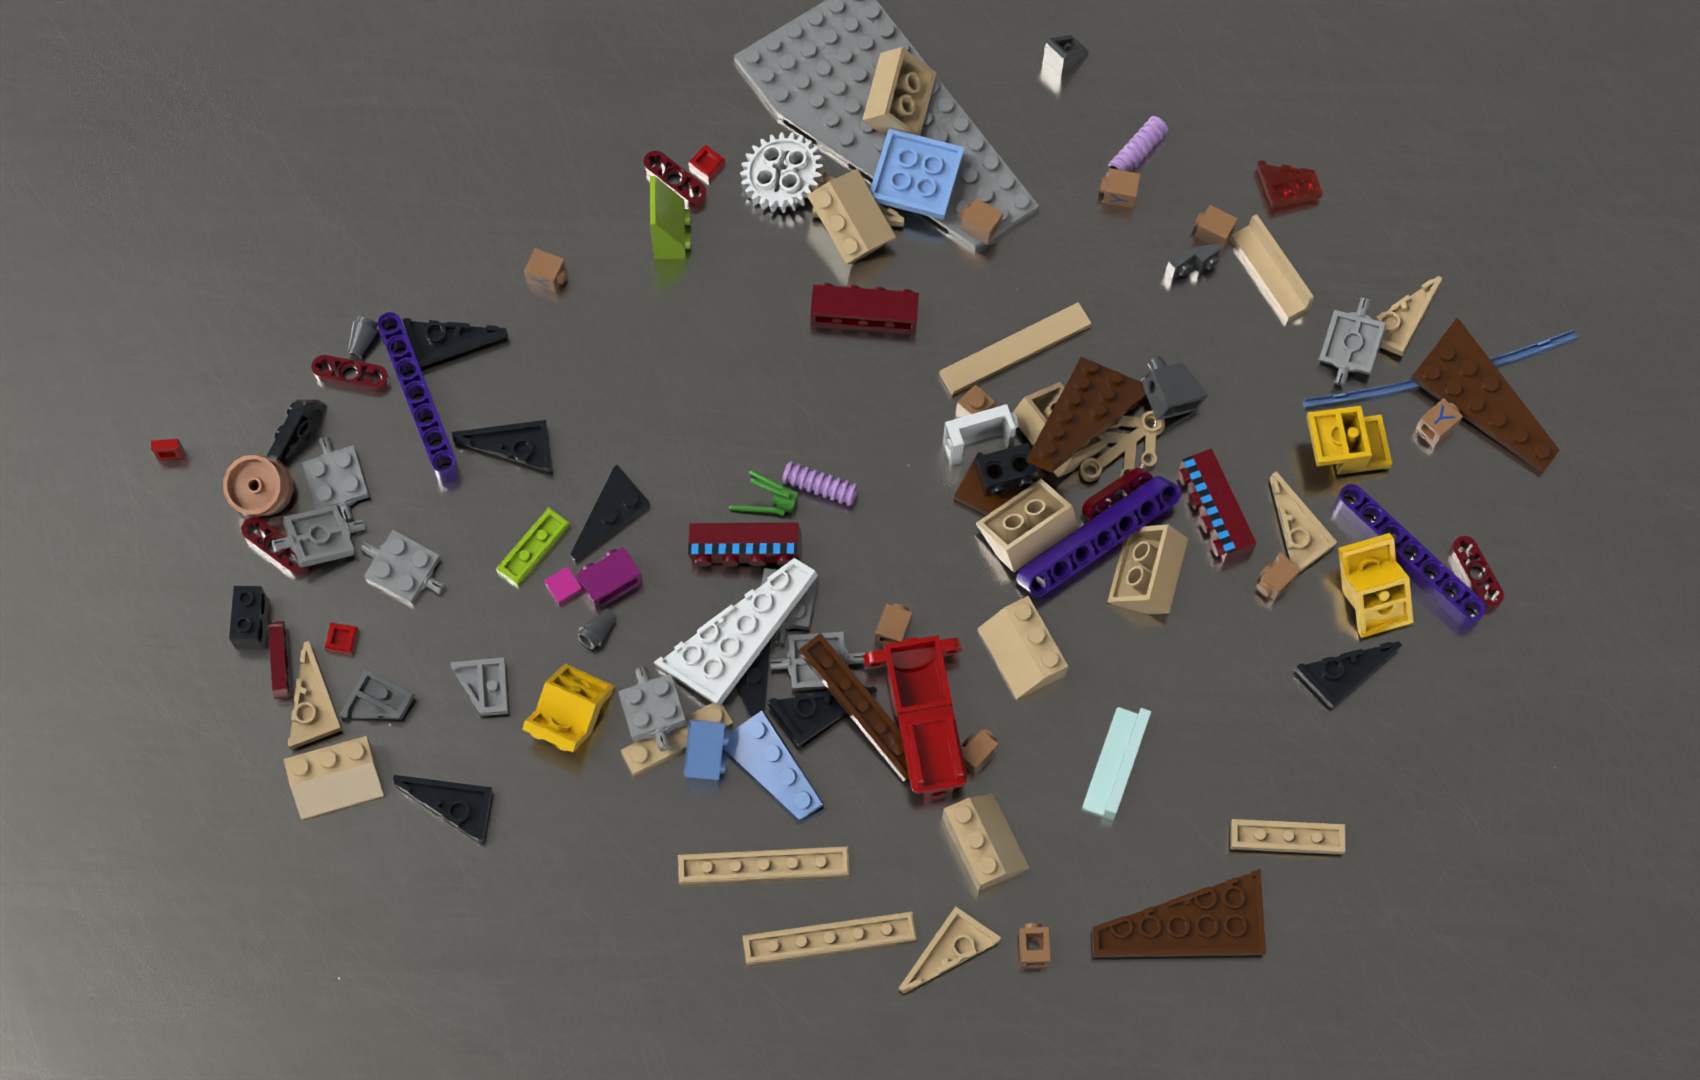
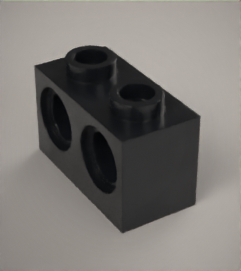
M1028 443L976 457L975 469L984 496L990 494L999 496L1006 493L1008 489L1015 487L1024 489L1036 482L1038 475L1037 467L1026 462L1031 451ZM1023 465L1027 470L1018 472L1014 469V466ZM997 472L1001 477L992 479L987 474Z
M262 586L233 587L229 639L235 649H263L267 595Z

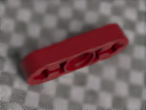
M650 151L645 155L643 160L645 172L649 176H656L684 199V203L687 206L698 208L706 202L705 186L664 153ZM651 161L654 163L660 161V167L657 165L651 167ZM672 174H678L683 179L679 184H671L668 182V177ZM690 191L693 193L699 191V197L693 196L691 198Z
M329 355L316 357L311 365L315 378L321 382L371 392H381L389 385L388 373L380 365ZM325 364H328L331 370L326 369L324 373H321L319 367L323 368ZM348 368H355L358 370V374L353 379H346L343 377L344 371ZM377 374H380L381 379L373 383L371 378H375Z
M1142 468L1132 469L1088 498L1082 507L1083 516L1088 520H1092L1117 503L1113 502V496L1116 491L1122 489L1123 495L1121 499H1123L1151 480L1153 476Z
M250 517L243 522L241 532L248 543L291 575L299 576L307 572L309 566L301 568L295 564L292 567L293 564L286 555L289 552L293 558L297 559V557L290 548L282 549L276 553L268 550V545L272 540L285 538V536L258 517ZM251 527L255 529L258 527L261 534L265 536L263 541L256 533L251 535L249 529Z
M1468 536L1458 537L1450 549V554L1468 587L1485 603L1486 610H1495L1504 599V592L1475 540ZM1461 545L1463 548L1468 547L1470 549L1467 555L1465 552L1458 551ZM1470 568H1481L1484 572V578L1474 579L1470 575ZM1487 592H1488L1490 595H1491V594H1495V595H1496V597H1495V599H1494L1493 601H1492L1491 599H1487V600H1486V599L1484 598V596L1487 594Z
M284 620L269 622L268 626L274 699L290 698L286 626Z

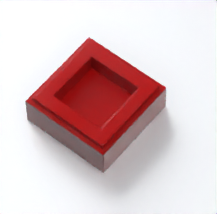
M705 144L688 163L690 168L709 181L725 164V158Z
M179 439L151 440V450L157 460L184 457V448Z
M330 622L324 647L325 651L353 656L359 631L358 627Z

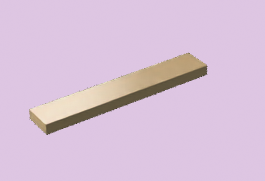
M1079 302L940 370L939 375L953 396L1090 328L1092 323Z
M848 846L678 855L679 885L847 877L850 875Z
M913 912L743 935L746 966L917 941Z

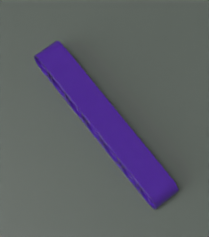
M386 312L379 317L377 322L383 343L435 476L441 482H452L459 473L455 455L401 318L396 313ZM389 326H397L393 331H386ZM399 348H405V349H406V350H405L403 353H401V354H395V353H394V352H395L397 349H399ZM407 371L415 372L410 377L403 376ZM416 394H423V395H424V396H423L421 399H419V400H413V399H412L413 396L416 395ZM425 417L433 418L429 423L421 422ZM434 440L442 441L438 446H430ZM444 463L452 464L447 470L439 469Z
M1161 476L1152 478L1023 566L1017 574V584L1034 596L1045 595L1173 507L1181 498L1180 487Z
M1355 484L1345 485L1336 499L1335 506L1337 511L1367 539L1381 536L1385 533L1393 535L1395 537L1396 562L1409 578L1459 625L1465 628L1476 626L1486 610L1482 599L1361 487ZM1344 497H1352L1356 503L1350 504L1345 501ZM1364 515H1371L1375 522H1368ZM1404 552H1411L1415 559L1406 558ZM1424 571L1433 572L1436 578L1427 577ZM1444 590H1452L1456 597H1449ZM1465 608L1474 610L1476 616L1468 615L1465 612Z

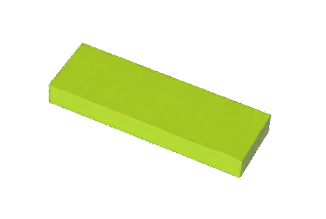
M548 507L497 566V572L519 587L568 530L570 523Z

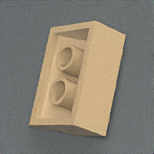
M903 47L880 53L863 121L882 134H887L890 128L920 136L936 72Z
M858 169L827 182L807 195L846 264L857 262L897 238Z
M1061 382L1024 397L1013 411L1017 417L1018 427L1033 446L1065 388ZM1102 434L1098 437L1095 436L1089 441L1087 446L1083 449L1079 448L1069 460L1053 472L1059 478L1076 470L1081 466L1083 460L1092 458L1106 447L1108 441Z
M1042 479L976 522L977 527L997 557L1013 572H1016L1079 528L1073 506Z
M1168 524L1144 526L1123 540L1107 602L1111 605L1145 614L1170 613L1188 538Z
M1029 596L1004 607L978 628L982 639L1017 700L1066 676L1068 665Z
M367 736L284 759L289 784L301 820L384 797L374 753Z
M993 793L969 797L944 808L942 818L978 893L1030 870Z

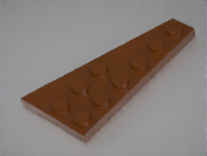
M1457 317L1410 379L1440 401L1445 398L1449 403L1456 405L1460 414L1536 470L1543 473L1559 452L1558 447Z
M1080 357L1026 462L1049 472L1056 470L1069 460L1079 448L1083 449L1092 438L1100 436L1122 419L1123 414L1130 409H1135L1144 398L1148 399L1143 388V382Z
M1261 869L1238 878L1229 879L1221 884L1177 897L1166 903L1154 907L1151 906L1129 916H1123L1092 927L1093 958L1265 955Z

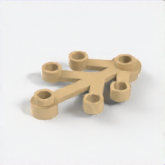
M1147 411L1141 417L1123 415L1122 419L1109 429L1117 430L1120 426L1136 429L1130 434L1108 431L1102 433L1108 443L1116 445L1097 459L1086 458L1083 460L1079 471L1080 476L1089 482L1096 481L1100 477L1102 469L1125 452L1124 468L1120 473V477H1122L1124 473H1128L1135 468L1136 443L1143 437H1145V452L1141 456L1140 464L1145 469L1154 468L1157 462L1155 454L1156 436L1164 431L1165 420L1157 421L1153 411ZM1153 422L1155 423L1156 427L1149 428L1147 426V423ZM1150 457L1153 459V462L1146 463L1144 458ZM1093 469L1095 474L1088 475L1085 470Z

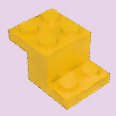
M1361 406L1307 413L1306 418L1316 466L1336 464L1338 475L1391 468L1392 459L1382 415L1364 417Z
M1388 533L1339 547L1343 594L1356 610L1359 635L1363 638L1413 623L1410 579L1396 562L1394 537Z
M565 663L545 681L536 710L525 720L522 730L530 733L536 739L546 740L555 744L562 751L573 753L592 734L601 706L612 695L615 686Z

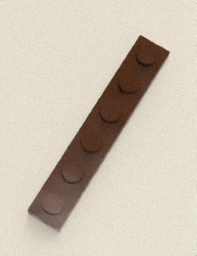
M819 633L801 647L798 653L904 782L909 778L900 729L824 636Z

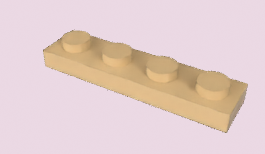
M711 703L686 716V726L674 729L669 734H666L670 744L669 750H666L664 742H662L665 751H659L656 738H646L620 750L632 775L635 777L685 751L689 719L719 721L725 723V729L732 727L733 722L723 704L719 707Z
M1232 819L1230 822V849L1344 855L1345 824Z

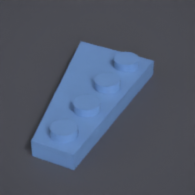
M760 711L729 733L728 745H723V749L799 820H803L824 805V802L765 711Z

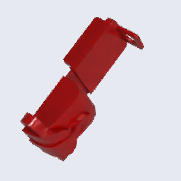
M939 635L918 639L917 637L906 638L905 641L884 644L882 650L871 651L863 655L866 668L886 666L894 714L899 721L911 789L916 794L925 793V799L951 795L954 788L962 787L967 782V773L943 656L960 653L962 647L959 638L940 640Z

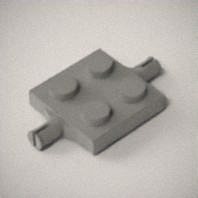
M1360 298L1357 312L1345 313L1337 310L1333 312L1319 361L1339 369L1334 382L1338 386L1345 387L1349 372L1372 375L1387 325L1386 322L1374 320L1367 315L1371 303L1369 299L1365 301V298Z
M324 437L325 441L323 438H320L319 443L323 454L302 462L315 509L337 505L343 519L347 523H349L348 520L353 522L354 518L350 506L359 500L370 497L354 445L340 450H333L330 437Z
M337 505L284 516L283 524L287 537L272 540V546L275 552L291 548L301 568L353 556L354 547L350 540V534L365 531V524L362 519L347 523L340 515Z
M392 530L380 548L369 543L367 540L363 542L365 546L362 545L360 551L373 557L372 564L364 575L369 581L411 604L414 603L419 593L426 587L438 594H441L443 592L442 589H445L446 584L433 578L434 569L441 559L433 551L395 530Z
M764 568L761 585L767 582V578L777 570ZM818 576L775 632L774 644L779 645L780 643V645H785L787 630L796 628L810 630L819 582Z
M844 632L821 633L848 667L849 664H865L863 658L865 652L848 653L844 645ZM819 633L788 635L789 650L787 658H770L771 670L788 669L791 676L792 691L827 689L798 653L801 647Z
M642 666L643 676L640 668L635 670L639 683L620 690L618 693L633 742L646 738H656L659 751L664 752L662 742H664L666 750L670 749L666 734H669L674 729L686 726V719L672 675L649 679L647 668Z

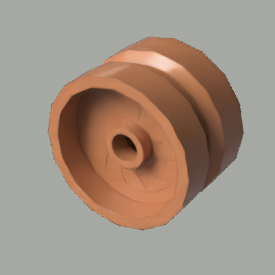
M247 455L235 460L227 469L223 479V492L228 503L238 512L246 515L272 516L281 512L290 502L293 494V478L289 469L282 462L270 457Z

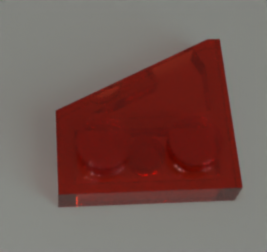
M1262 160L1257 162L1256 167L1271 209L1321 198L1323 192L1315 170L1306 168L1296 169L1293 166L1284 164L1281 167L1266 165V161Z

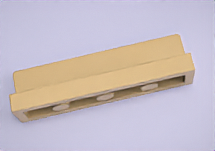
M1258 215L1252 216L1249 225L1231 234L1230 240L1286 322L1308 311L1314 296Z

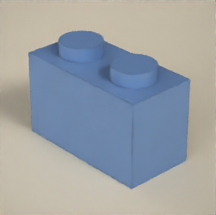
M689 719L683 772L685 777L719 780L720 773H725L726 757H722L723 745H728L729 729H725V723Z

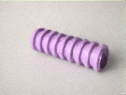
M1151 116L1134 137L1129 140V143L1109 162V168L1133 172V169L1152 151L1153 147L1158 144V141L1162 140L1163 136L1168 133L1166 123L1159 117Z
M793 461L787 463L782 476L783 484L791 483L792 487L797 485L800 490L805 488L809 493L814 491L815 495L822 494L823 498L828 496L832 501L837 499L838 503L842 504L845 502L846 506L849 507L853 505L858 492V484L856 483L851 485L848 480L842 482V478L834 479L833 475L828 477L825 472L819 474L818 470L814 469L811 471L810 467L807 466L802 468V464L794 465Z

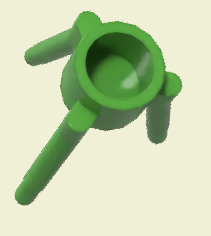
M750 470L749 474L755 477L750 480L752 484L774 493L772 504L777 505L776 508L731 505L729 507L731 511L773 513L784 516L785 511L792 513L798 492Z

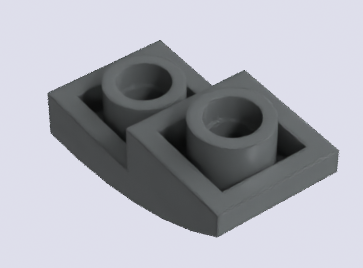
M1209 244L1187 250L1169 260L1165 272L1171 279H1174L1179 274L1180 276L1186 275L1193 267L1198 273L1205 268L1209 270L1220 261L1219 257L1222 246L1220 244Z

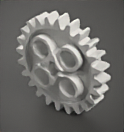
M781 132L779 139H775L771 134L770 142L768 143L761 139L762 146L759 148L753 145L754 154L746 153V158L749 162L741 164L744 171L740 172L743 179L741 184L748 198H751L755 205L759 203L763 210L769 205L773 213L777 207H780L782 213H785L786 206L789 205L794 211L796 208L795 203L798 202L805 206L804 198H808L807 195L812 190L814 191L819 188L817 183L824 182L822 176L825 173L824 161L818 148L813 146L811 140L806 142L803 135L799 136L796 140L792 132L788 138H785L783 132ZM778 157L776 160L770 161L772 158ZM802 161L800 164L794 165L796 162ZM771 180L769 183L763 184L765 181ZM795 184L793 187L787 188L789 185Z

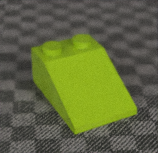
M650 176V227L654 259H686V249H691L690 233H685V225H690V209H685L684 199L656 176Z

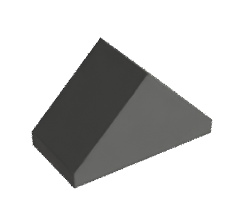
M1072 35L1048 38L1045 44L1043 61L1062 77L1083 59L1089 51Z

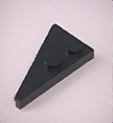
M411 318L402 319L420 367L508 337L506 328H499L493 325H487L485 328L473 327L469 323H440L435 320H429V323L412 321Z
M296 400V402H293L287 410L288 417L284 424L275 432V441L266 457L276 460L280 456L287 458L302 436L311 427V420L309 418L315 410L323 412L327 405L320 400Z
M546 420L452 432L454 443L540 470L553 472Z
M618 465L614 466L570 554L575 563L650 506L648 499Z
M771 639L736 684L750 718L760 711H765Z
M1399 641L1394 643L1387 642L1379 644L1378 647L1343 653L1338 657L1322 658L1321 661L1305 665L1302 663L1296 666L1295 672L1332 709L1397 652L1402 644Z
M864 686L872 696L878 691L875 686ZM830 691L816 692L812 695H795L794 698L778 700L777 698H771L767 702L769 708L798 746L847 714Z
M394 775V785L478 842H484L493 791L492 787Z

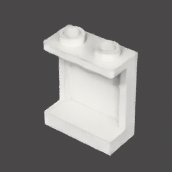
M1007 404L945 422L943 445L951 466L962 463L963 448L968 445L1001 436L1006 448L1013 447L1014 438L1017 437L1016 428H1018V421L1015 413H1010Z

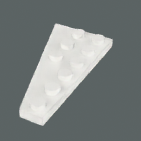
M793 558L767 578V582L755 591L752 589L747 592L743 600L734 606L731 604L697 630V634L685 643L681 641L674 647V651L664 658L660 657L653 663L667 674H671L672 677L720 707L817 578L818 574L812 568Z

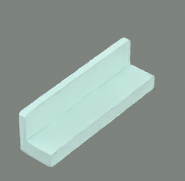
M1120 707L1116 709L1082 806L1083 810L1114 821L1151 711L1140 708L1139 714Z

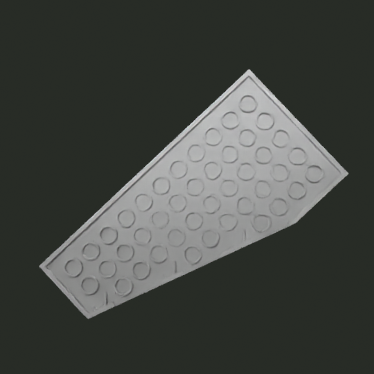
M825 0L734 55L736 64L778 118L781 120L785 119L816 140L818 145L846 164L850 163L872 179L874 178L887 134L879 133L865 123L863 116L880 53L903 47L927 65L877 0ZM936 76L920 136L964 147V154L944 220L934 217L930 218L946 228L948 233L973 250H977L985 245V243L961 230L962 218H960L964 207L967 204L971 205L975 198L1003 213L1002 224L991 240L1037 212L1039 205Z

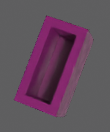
M624 547L619 550H610L603 556L602 560L595 564L589 563L581 568L580 573L577 574L580 586L595 609L600 608L643 582L640 570Z

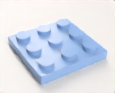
M889 128L870 191L879 204L944 220L964 154V147Z

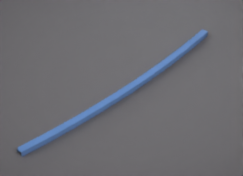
M1575 329L1522 349L1491 358L1490 360L1495 367L1567 343L1577 339L1578 336L1574 332ZM1412 380L1364 390L1307 398L1303 400V406L1305 409L1395 394L1421 387Z

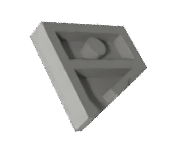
M504 657L451 662L453 672L480 716L508 714L506 664Z

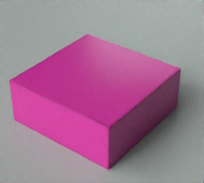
M568 566L544 580L545 585L559 606L583 592L582 587Z

